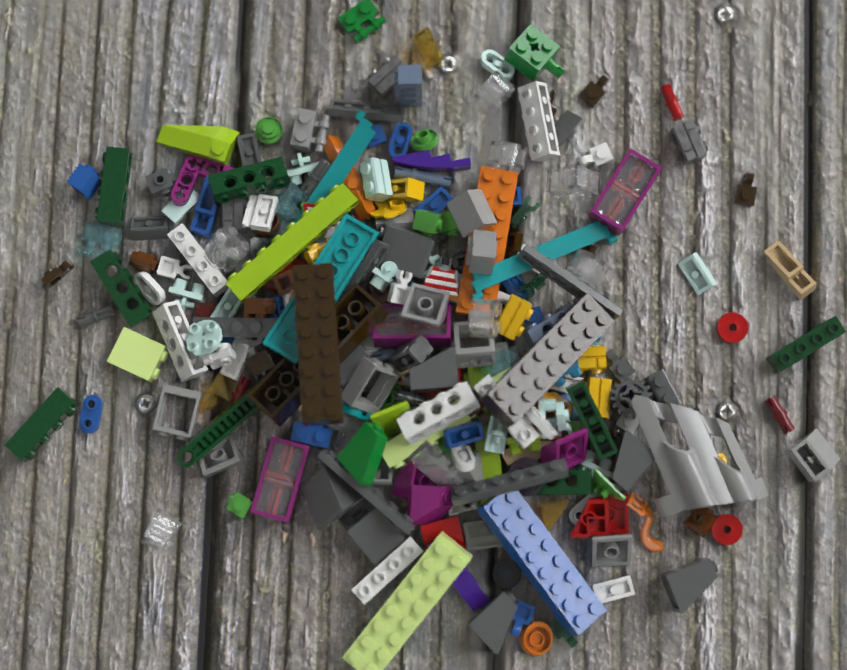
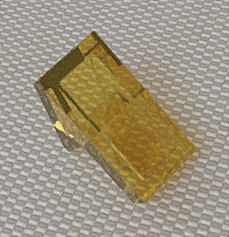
M428 26L412 35L413 47L419 51L427 68H431L444 60Z
M218 373L199 407L206 411H209L210 408L213 409L218 402V395L231 402L225 376Z

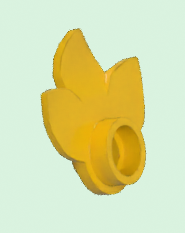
M401 199L375 202L379 209L371 212L370 216L391 219L402 215L407 210V205Z

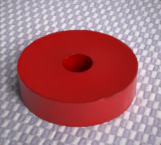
M730 312L718 320L716 331L724 342L737 343L747 335L748 323L741 314ZM734 325L735 331H731L729 326Z
M731 514L718 515L710 529L713 539L722 545L736 543L741 538L743 532L740 520ZM724 526L729 527L728 533L723 531Z

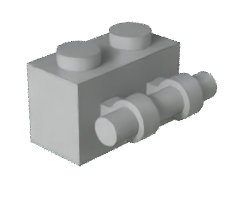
M298 108L290 142L292 150L311 153L313 144L316 145L315 151L322 153L323 147L326 146L327 142L325 138L327 130L330 128V116L323 114L322 120L317 121L316 111ZM316 128L319 129L318 137H314Z

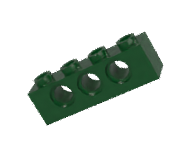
M282 156L208 175L215 204L227 203L237 198L243 199L249 195L262 194L268 190L281 189L289 185L288 173Z
M109 249L91 260L90 263L125 320L133 328L152 316L150 313L152 308L147 300L145 302L142 300L140 295L143 293L138 285H133L131 282L132 275L127 268L123 269L120 262H122V259L117 251L113 253ZM111 266H115L118 270L117 274L113 277L108 274V269ZM122 282H125L128 286L125 293H120L118 290V286ZM131 299H136L138 302V306L134 310L128 307V302Z
M834 316L766 357L774 372L778 374L844 334L846 330L838 318Z
M581 379L565 387L584 428L588 429V436L600 460L618 453L585 381Z
M520 467L517 468V470L525 469L528 467ZM575 467L574 471H568L569 476L574 475L577 479L574 486H569L567 483L568 477L558 479L553 487L546 482L518 491L521 495H593V472L587 470V467Z

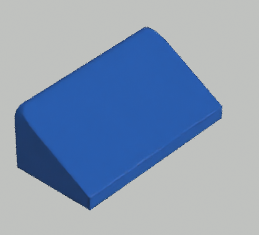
M480 420L443 430L444 446L446 449L485 439Z

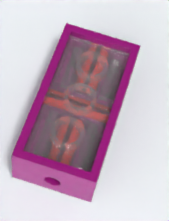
M630 148L588 216L595 221L599 220L603 226L607 225L608 229L621 235L662 167Z
M448 302L445 320L439 327L402 318L401 313L404 305L380 303L388 312V315L373 330L372 339L374 347H399L401 344L420 335L426 338L432 347H451V302Z
M272 436L250 510L251 513L290 523L311 451L310 446Z

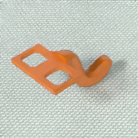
M632 491L627 505L642 517L644 516V522L640 530L641 542L648 550L658 553L663 550L664 544L649 536V529L654 516L652 509L647 506V501Z

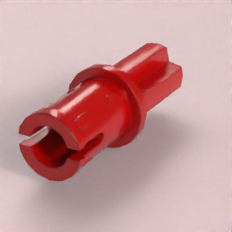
M665 84L660 87L666 102L665 106L669 108L673 121L684 118L685 116L678 103L680 100L676 98L671 85Z

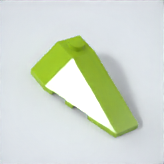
M163 125L156 142L181 152L228 166L240 132L224 126Z

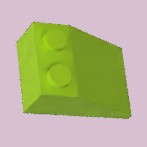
M404 401L374 413L370 417L373 424L378 423L383 427V432L388 437V442L395 435L403 433L396 419L400 418L403 413L411 410L408 402Z

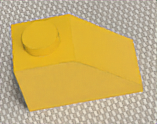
M409 177L391 180L393 196L387 200L401 199L407 203L423 201L425 182Z

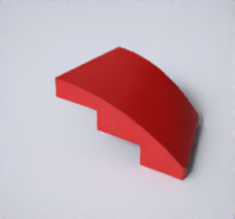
M623 494L626 497L624 501L609 495L606 499L602 496L588 499L571 533V538L629 534V506L627 505L629 494Z

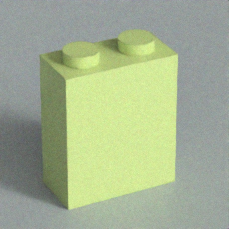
M123 327L107 362L152 383L153 379L156 380L161 371L159 367L162 362L164 363L167 360L169 352H167L166 346Z

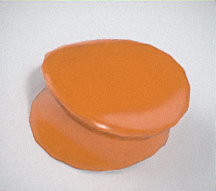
M540 621L531 622L529 626L526 625L521 632L520 638L523 650L532 656L546 653L553 643L551 628L546 623Z

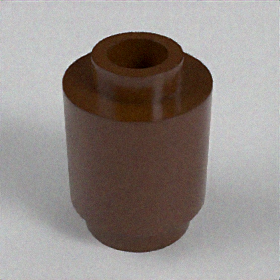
M133 251L129 259V265L133 266V269L152 274L154 271H157L159 261L155 255L142 251Z

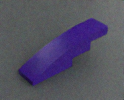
M430 150L392 157L394 166L409 169L417 168L419 171L454 172L471 169L470 158L451 161L450 154L431 157Z
M433 541L427 545V548H429ZM465 566L452 584L474 612L490 600L477 583L475 577Z

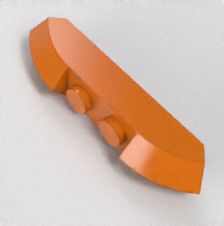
M327 135L325 138L327 140L326 146L323 149L332 165L344 145L339 137ZM353 167L343 181V184L358 199L359 204L354 210L359 219H371L370 213L376 211L372 200H366L363 182L356 168Z

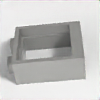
M492 319L453 322L457 368L496 365ZM488 336L489 346L460 348L459 338Z
M363 357L345 387L342 399L351 407L371 414L377 413L400 375L394 371L395 367L385 362L383 365L380 360L374 357L372 359ZM375 369L381 371L366 398L361 397L360 395Z
M163 384L153 430L158 431L157 435L169 437V434L177 435L176 439L187 441L188 438L195 434L204 394L194 390ZM170 394L196 400L188 432L162 427Z

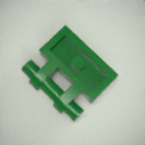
M362 0L338 18V21L349 35L354 31L357 32L352 37L356 43L367 39L370 33L374 30L378 31L382 28L381 25L387 22L384 16L378 19L375 18L379 11L371 0ZM369 21L371 23L366 28H361L366 22Z

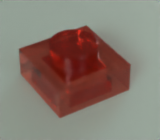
M214 301L194 305L197 317H210L215 310Z

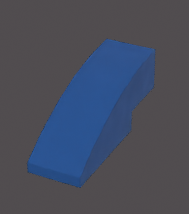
M206 176L195 208L196 213L190 231L192 235L210 240L220 203L215 204L208 176Z

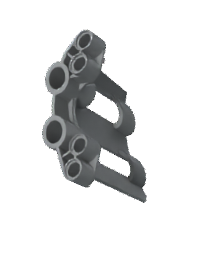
M635 395L630 401L669 491L666 496L654 500L661 518L683 510L734 503L735 507L738 508L769 495L762 477L760 476L755 479L729 423L718 418L702 416L699 411L673 403L655 402L644 396ZM658 419L678 423L689 448L688 451L677 449L667 442ZM709 435L723 437L735 467H730L719 459Z

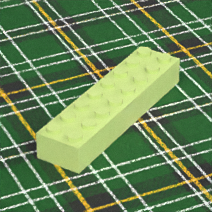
M441 531L342 658L356 670H384L469 563L473 555Z

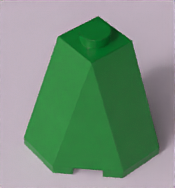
M365 422L337 456L338 460L360 485L371 486L373 484L388 439L383 432V427L378 423Z

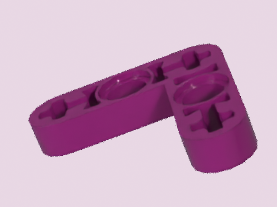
M192 155L187 157L171 192L172 202L176 206L186 205L198 178L206 179V176L211 175L206 172L208 168L214 167L217 170L216 173L234 168L199 156ZM197 163V166L195 165L193 168H191L190 165ZM185 177L192 179L190 184H183L181 181ZM181 189H183V197L177 199V196L181 194Z

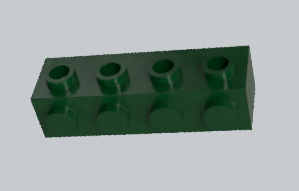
M107 146L106 152H103L102 162L104 163V170L100 172V182L102 184L101 189H98L97 193L99 207L95 209V219L101 225L120 227L124 225L133 153L128 148Z
M57 387L4 446L21 461H31L37 455L39 447L41 445L45 446L50 441V435L54 431L60 430L64 425L63 421L77 411L76 407L79 403L62 388Z

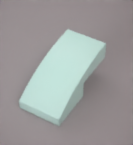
M183 190L181 191V194L177 196V199L183 197ZM193 190L188 203L184 206H176L171 200L164 207L162 213L177 225L188 212H191L196 207L200 195Z

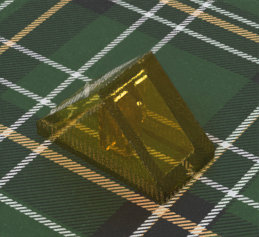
M569 499L539 503L541 521L548 532L569 504Z

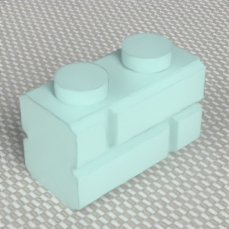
M372 157L360 163L366 200L383 202L392 197L393 192L387 160Z

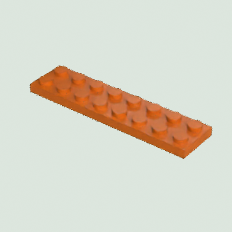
M481 166L477 189L482 190L497 221L496 225L484 229V231L497 232V249L494 263L496 264L504 260L518 172ZM466 248L455 313L493 320L500 283L482 290L484 298L473 301L472 294L475 291L471 282L474 281L472 273L468 272L469 265H465L468 248Z

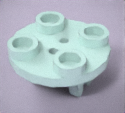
M202 320L191 324L186 339L188 351L196 356L204 357L210 355L217 348L222 347V329L219 324L213 320Z

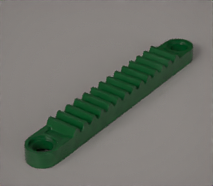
M262 379L258 380L255 385H252L249 390H246L243 395H240L237 400H234L231 405L227 406V409L223 410L220 415H217L214 420H211L208 425L198 431L195 436H192L177 451L176 460L180 466L185 468L193 466L259 409L247 395ZM185 452L192 454L191 460L188 462L181 460V455Z

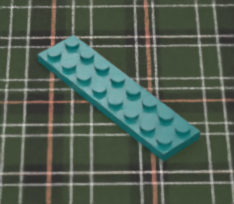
M347 213L314 262V264H333L336 302L369 252L370 246L379 236L378 231ZM293 295L264 339L263 345L297 364L298 348L295 300Z

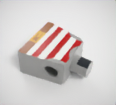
M441 257L439 267H430L424 286L450 292L448 302L457 304L458 271L450 269L451 258Z

